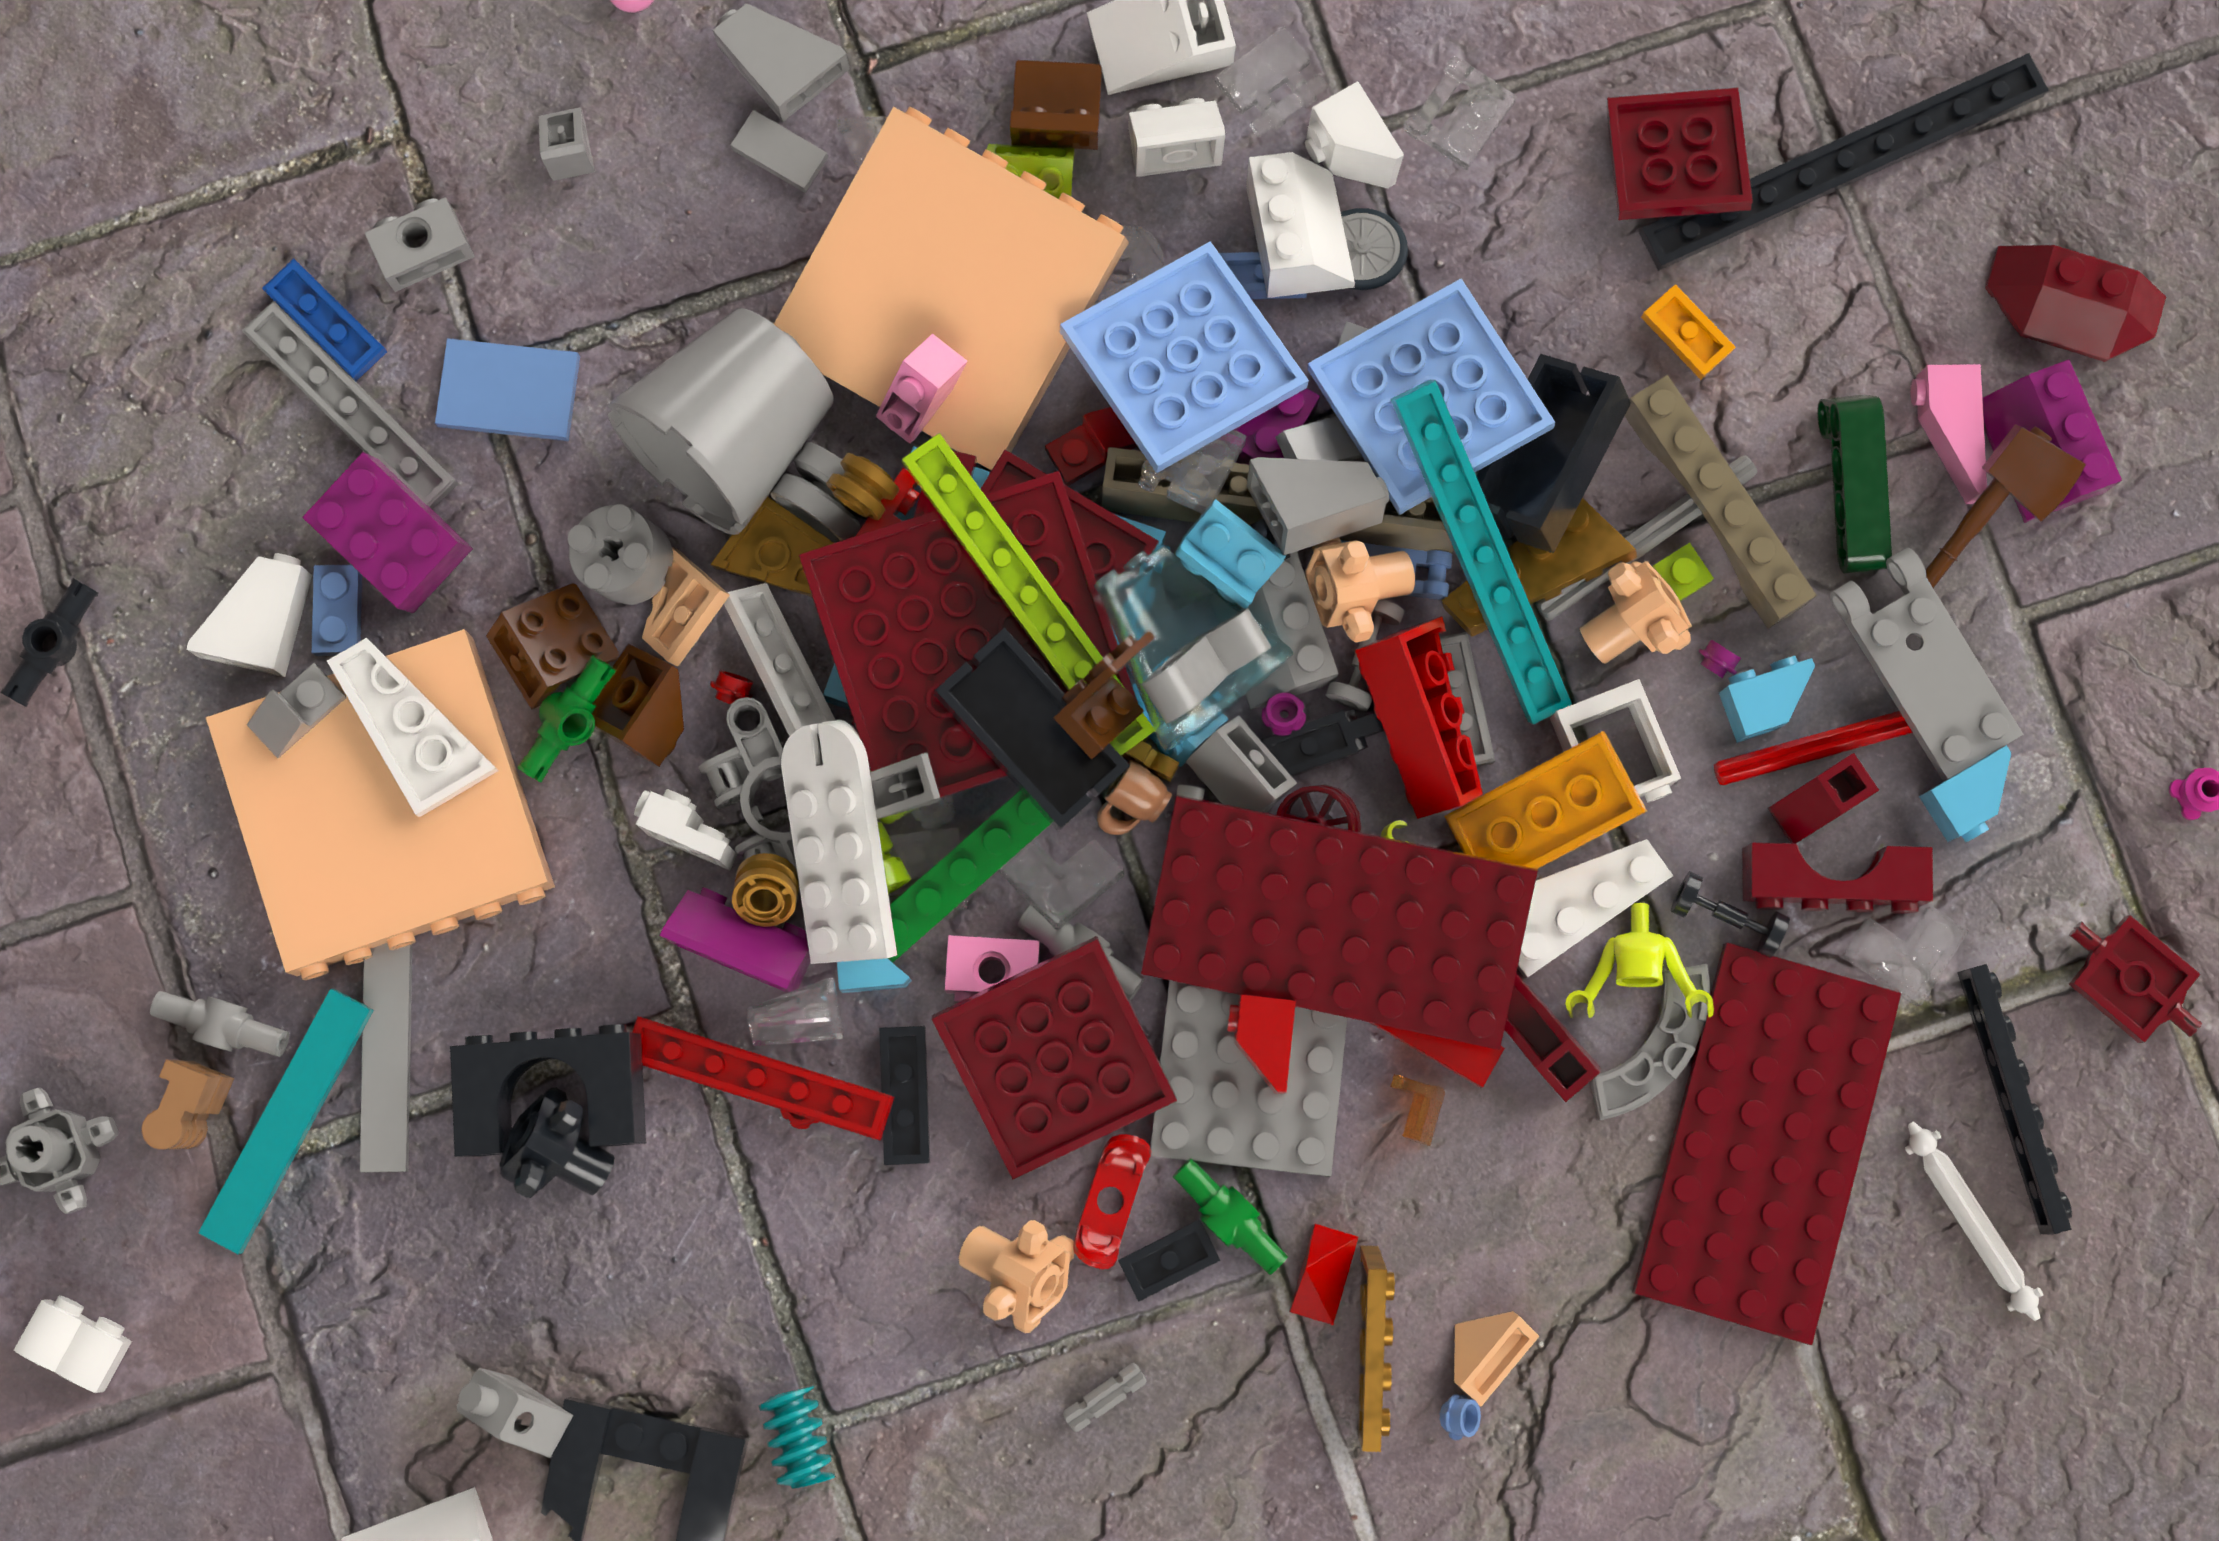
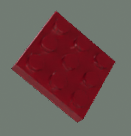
M1739 88L1607 98L1606 111L1618 220L1751 210L1753 200Z

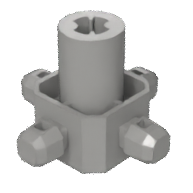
M35 1088L21 1094L20 1106L23 1117H29V1120L11 1128L5 1142L7 1155L0 1158V1185H8L20 1181L21 1186L36 1192H53L56 1190L57 1193L53 1197L59 1209L65 1214H71L85 1208L87 1204L85 1189L83 1185H78L77 1181L95 1173L101 1160L97 1147L113 1141L119 1134L114 1119L112 1117L100 1116L86 1121L84 1116L72 1111L58 1109L50 1111L54 1106L48 1094L42 1088Z

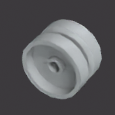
M806 442L793 460L797 472L803 478L796 475L783 474L770 492L771 497L783 508L834 543L855 537L861 526L853 515L860 518H868V516L863 517L845 506L833 495V492L826 485V482L833 473L841 475L845 473L840 464L842 459L817 444Z

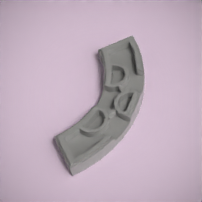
M1708 965L1685 967L1696 990H1704L1710 994ZM1669 970L1662 971L1664 984H1662L1660 1010L1655 1025L1646 1041L1622 1064L1611 1070L1599 1073L1590 1081L1597 1121L1630 1112L1652 1100L1679 1076L1696 1050L1695 1048L1701 1036L1704 1022L1707 1019L1708 1005L1704 1002L1695 1003L1692 1006V1018L1687 1015L1686 998Z

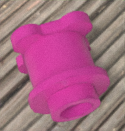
M2197 768L2186 779H2177L2170 783L2169 794L2177 798L2182 807L2181 814L2185 819L2196 820L2201 816V812H2212L2219 809V771L2213 768ZM2202 786L2206 789L2207 795L2202 792Z

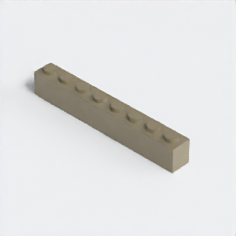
M1108 447L1101 507L1110 512L1196 522L1216 499L1248 525L1263 519L1246 487L1249 465L1185 457L1156 473L1142 451ZM1432 497L1400 515L1389 499L1385 505L1382 523L1339 537L1343 541L1358 540L1367 544L1422 551L1439 550L1451 554L1454 551Z

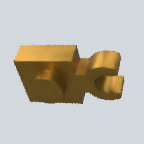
M1148 737L1122 755L1124 759L1128 761L1133 759L1168 782L1172 780L1179 767V762L1152 749V746L1145 743Z

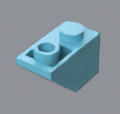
M1791 656L1770 665L1772 671L1756 676L1754 669L1728 678L1730 685L1719 692L1737 743L1778 730L1789 722L1815 668L1812 658L1798 662L1796 656Z

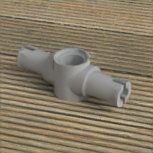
M1032 904L1026 909L1017 926L1050 948L1049 953L1053 956L1097 936L1127 998L1130 1000L1133 999L1145 980V977L1112 956L1113 951L1108 948L1110 946L1108 941L1081 923L1076 922L1073 926L1068 922L1063 925Z
M159 991L151 1004V1016L186 1028L188 1033L193 1034L192 1040L230 1052L233 1051V1048L242 1049L246 1047L281 1057L289 1042L290 1035L288 1031L255 1021L251 1014L246 1013L248 1008L207 996L206 1000L198 999L197 1001H192Z

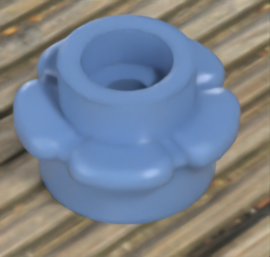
M1452 1395L1441 1407V1426L1449 1432V1437L1453 1440H1460L1463 1436L1472 1437L1476 1434L1481 1419L1478 1403L1475 1400L1468 1399L1465 1395Z

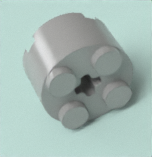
M624 504L604 506L592 511L578 525H575L568 534L569 560L574 574L581 583L603 597L622 604H638L652 598L665 584L664 577L668 567H672L673 562L672 546L667 535L653 522Z

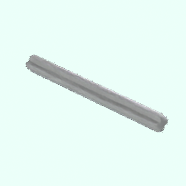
M1746 455L1739 457L1729 464L1742 485L1757 474L1756 466ZM1689 494L1625 538L1636 548L1637 558L1627 562V564L1636 561L1702 514ZM1616 564L1603 569L1602 575L1588 582L1582 579L1561 589L1562 594L1548 601H1545L1544 598L1537 601L1536 607L1547 621L1554 619L1608 581V572Z

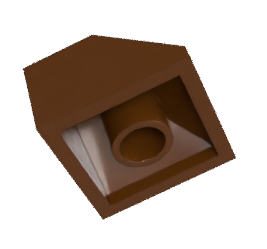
M628 643L613 665V668L616 670L615 674L594 701L597 705L592 712L595 728L633 753L660 767L664 759L673 752L678 738L684 731L679 670L673 665Z

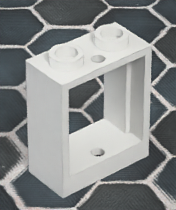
M1640 679L1560 709L1550 717L1563 751H1566L1578 745L1572 728L1628 707L1657 774V777L1634 786L1640 797L1644 796L1647 803L1671 794L1670 786L1681 779Z

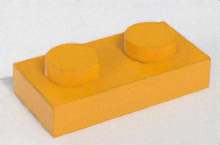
M1676 284L1641 316L1647 325L1700 380L1736 348Z

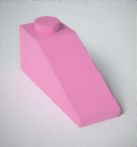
M1927 365L1916 376V379L1912 381L1910 391L1912 405L1917 406L1918 420L1966 504H1974L1987 487L1986 471L1982 469L1986 462L1981 365Z

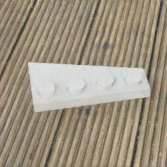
M367 638L327 660L408 803L418 817L423 816L499 771Z
M1647 839L1536 880L1517 967L1525 979L1673 876Z

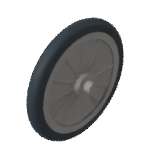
M1353 208L1340 212L1355 281L1354 288L1348 289L1371 290L1392 281L1403 269L1408 255L1407 239L1400 225L1387 214L1375 209Z

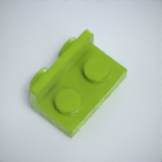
M988 144L987 150L1008 162L1005 169L1018 177H1021L1023 171L1034 175L1047 184L1043 191L1059 199L1062 192L1072 197L1075 148Z

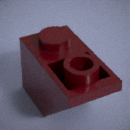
M1852 753L1768 807V810L1791 844H1796L1878 792L1879 789L1855 753Z

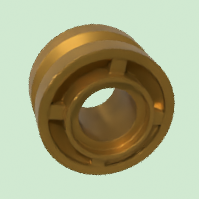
M847 453L840 462L845 473L843 475L833 473L826 482V485L841 503L857 514L879 520L885 512V508L881 503L882 498L893 500L900 489L892 481V477L875 463L862 456L858 457Z
M761 853L745 859L738 867L732 893V904L737 914L745 921L763 927L775 926L789 919L795 910L799 890L796 868L787 859L776 854Z

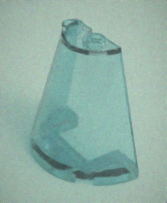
M1165 546L1149 556L1145 551L1140 552L1123 567L1125 569L1123 573L1119 575L1115 570H1112L1094 585V588L1100 595L1119 644L1129 635L1137 641L1149 630L1155 636L1128 663V667L1159 743L1165 751L1167 749L1171 750L1183 743L1226 712L1242 696L1247 694L1254 686L1257 687L1294 654L1287 644L1256 620L1272 647L1256 659L1229 674L1199 705L1166 724L1141 683L1181 647L1243 609L1236 603L1225 600L1218 593L1216 587L1201 575L1198 576L1189 572L1182 565L1180 558Z

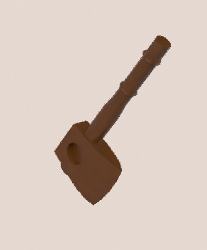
M2015 424L1982 466V469L1993 480L1965 514L1943 548H1939V553L1926 568V578L1933 589L1951 565L1958 561V556L1968 543L1984 528L2009 494L2042 522L2068 495L2086 464L2051 444L2052 438L2036 426L2031 431H2028Z

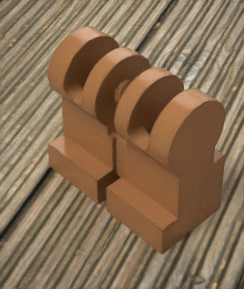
M166 1059L159 1077L168 1080L169 1084L158 1110L149 1113L143 1121L142 1135L146 1143L155 1149L195 1148L206 1138L208 1131L206 1120L209 1114L220 1113L235 1078L194 1061Z

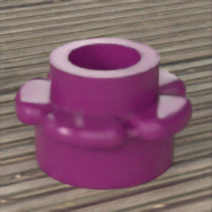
M1712 639L1704 650L1699 649V653L1705 656L1700 664L1721 678L1725 676L1727 671L1733 675L1737 674V671L1734 669L1741 658Z
M1278 693L1267 700V706L1262 710L1263 723L1265 726L1271 727L1272 732L1276 735H1290L1293 730L1298 731L1305 724L1304 704L1295 695ZM1282 711H1286L1288 713V717L1282 718L1280 717V713Z

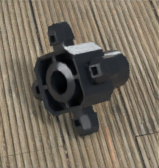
M556 1087L550 1088L543 1095L541 1094L518 1117L509 1133L499 1163L502 1178L514 1183L516 1193L526 1198L533 1197L555 1176L589 1195H594L607 1180L614 1164L615 1158L613 1154L600 1147L590 1146L589 1141L579 1136L584 1120L582 1118L583 1108L572 1100L568 1101L566 1093Z

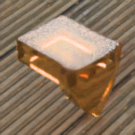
M1394 1074L1390 1087L1414 1095L1403 1137L1413 1142L1430 1146L1445 1097V1091L1440 1086L1426 1084Z

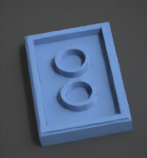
M447 338L435 424L440 428L569 441L580 355L578 352Z

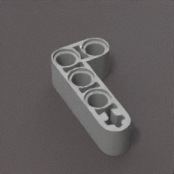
M1246 608L1181 647L1146 678L1141 685L1167 724L1199 705L1229 674L1256 659L1272 646L1249 609Z

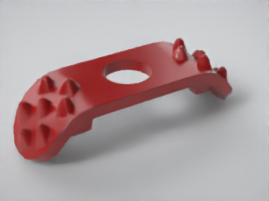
M1118 1134L1111 1137L1105 1144L1099 1158L1073 1243L1074 1253L1078 1259L1091 1267L1110 1269L1117 1261L1120 1243L1143 1172L1151 1156L1150 1145L1144 1139L1137 1136ZM1106 1187H1114L1122 1194V1206L1113 1214L1102 1212L1097 1204V1197L1100 1191Z

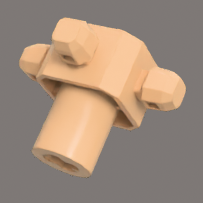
M1339 537L1312 546L1313 555L1305 571V577L1321 624L1327 628L1342 625L1347 636L1354 642L1370 639L1374 628L1371 614L1378 600L1409 595L1414 590V567L1409 555L1405 551L1369 556L1364 543L1358 540L1342 543Z
M1633 561L1630 564L1619 562L1609 570L1608 576L1611 585L1608 588L1615 604L1580 627V632L1588 647L1602 663L1606 664L1640 640L1651 652L1658 651L1668 654L1672 650H1681L1691 641L1688 629L1692 625L1671 586L1648 561L1643 563Z
M1035 1220L1026 1223L1019 1230V1235L1014 1241L984 1226H978L972 1230L964 1241L960 1250L959 1264L966 1270L991 1283L990 1292L985 1296L983 1312L987 1317L996 1321L1006 1318L1011 1314L1015 1328L1023 1333H1030L1040 1324L1041 1318L1060 1302L1067 1288L1069 1262L1074 1258L1075 1254L1073 1249L1074 1241L1065 1235L1057 1236L1049 1241L1045 1226Z

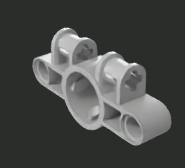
M741 698L731 704L726 716L728 727L737 747L708 759L698 768L701 774H706L717 797L714 800L716 808L720 809L740 802L746 822L757 834L735 847L737 855H742L745 860L758 853L776 854L787 859L796 868L791 828L788 829L789 832L785 833L770 831L759 824V822L764 821L759 807L757 805L753 807L755 793L764 780L772 781L783 776L781 757L784 747L763 705L753 698ZM747 711L759 713L760 723L755 729L742 731L738 728V719L743 713ZM723 772L725 773L727 780L730 784L729 788L727 787L725 780L722 776Z

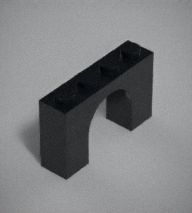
M625 1024L598 1026L599 1034L582 1035V1028H563L554 1030V1038L537 1039V1032L533 1031L509 1033L510 1041L493 1043V1035H477L465 1037V1045L450 1046L454 1156L479 1157L502 1155L512 1129L511 1099L517 1082L534 1065L553 1059H558L568 1064L583 1081L587 1093L590 1146L610 1147L646 1144L641 1034L627 1032Z

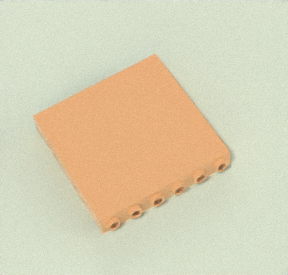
M893 106L774 325L791 335L798 342L801 349L824 376L879 407L903 360L929 336L935 335L968 362L955 387L922 431L931 437L940 433L951 448L958 452L976 456L977 463L992 471L1004 449L1010 453L1013 451L1070 349L1059 332L1060 324L1094 306L1129 242L1125 236L1120 234L1124 227L1102 214H1100L1097 220L1082 213L1085 205L1062 192L1059 199L1043 191L1047 184L1034 175L1023 171L1021 177H1018L1006 170L1008 162L993 152L985 149L981 156L967 148L970 140L959 133L947 128L945 133L942 134L929 127L932 119L909 106L906 113Z
M465 629L386 656L499 770L421 817L415 815L334 674L327 677L347 698L280 758H277L247 726L265 697L206 717L286 973L294 976L301 975L302 980L314 979L329 972V965L345 960L346 965H353L363 962L364 959L372 958L371 948L387 943L389 950H396L415 943V935L430 930L433 935L450 932L459 927V920L475 915L476 920L493 917L502 912V905L518 900L519 905L536 902L545 897V890L555 887L474 639Z

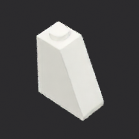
M275 553L273 559L258 556L191 637L186 650L198 658L285 677L313 575L300 566L301 560L279 553Z

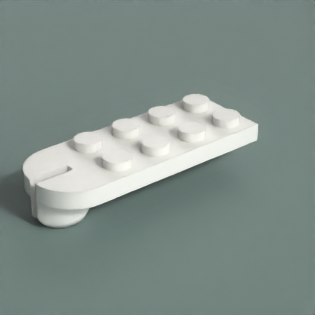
M844 720L826 721L803 726L793 732L787 739L782 752L781 767L811 964L886 959L896 956L894 930L866 749L855 728Z

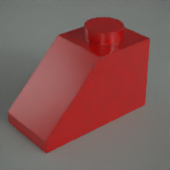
M1240 995L1238 1005L1230 1004L1227 1032H1235L1234 1044L1275 1094L1284 1095L1287 1093L1296 1001Z

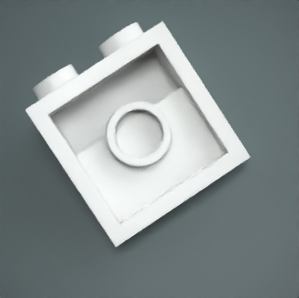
M668 789L665 790L663 796L646 790L642 793L634 811V815L639 817L636 825L652 838L724 869L731 870L737 857L736 852L729 846L731 840L726 838L724 833L704 825V820L695 812L697 806L690 803L691 800Z

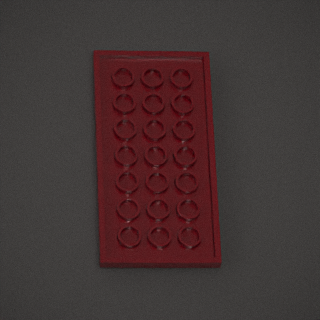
M1177 795L1141 974L1238 995L1295 1000V1007L1500 1050L1538 870L1531 867Z
M1725 943L1722 947L1710 993L1713 1000L1714 1014L1710 1018L1707 1015L1696 1046L1632 1293L1796 1342L1813 1345L1901 993L1772 956L1769 958L1758 953V951Z

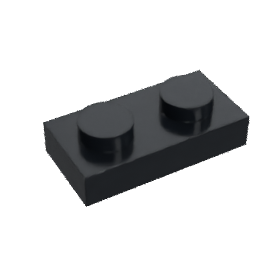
M1198 1219L1119 1259L1118 1262L1138 1302L1219 1262L1220 1258L1201 1220Z

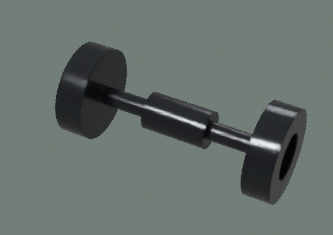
M1689 871L1677 891L1671 906V912L1684 918L1693 903L1713 911L1712 916L1739 929L1745 926L1762 934L1757 951L1771 958L1785 936L1790 917L1776 911L1767 925L1764 926L1747 918L1748 913L1721 900L1715 903L1697 895L1703 877Z

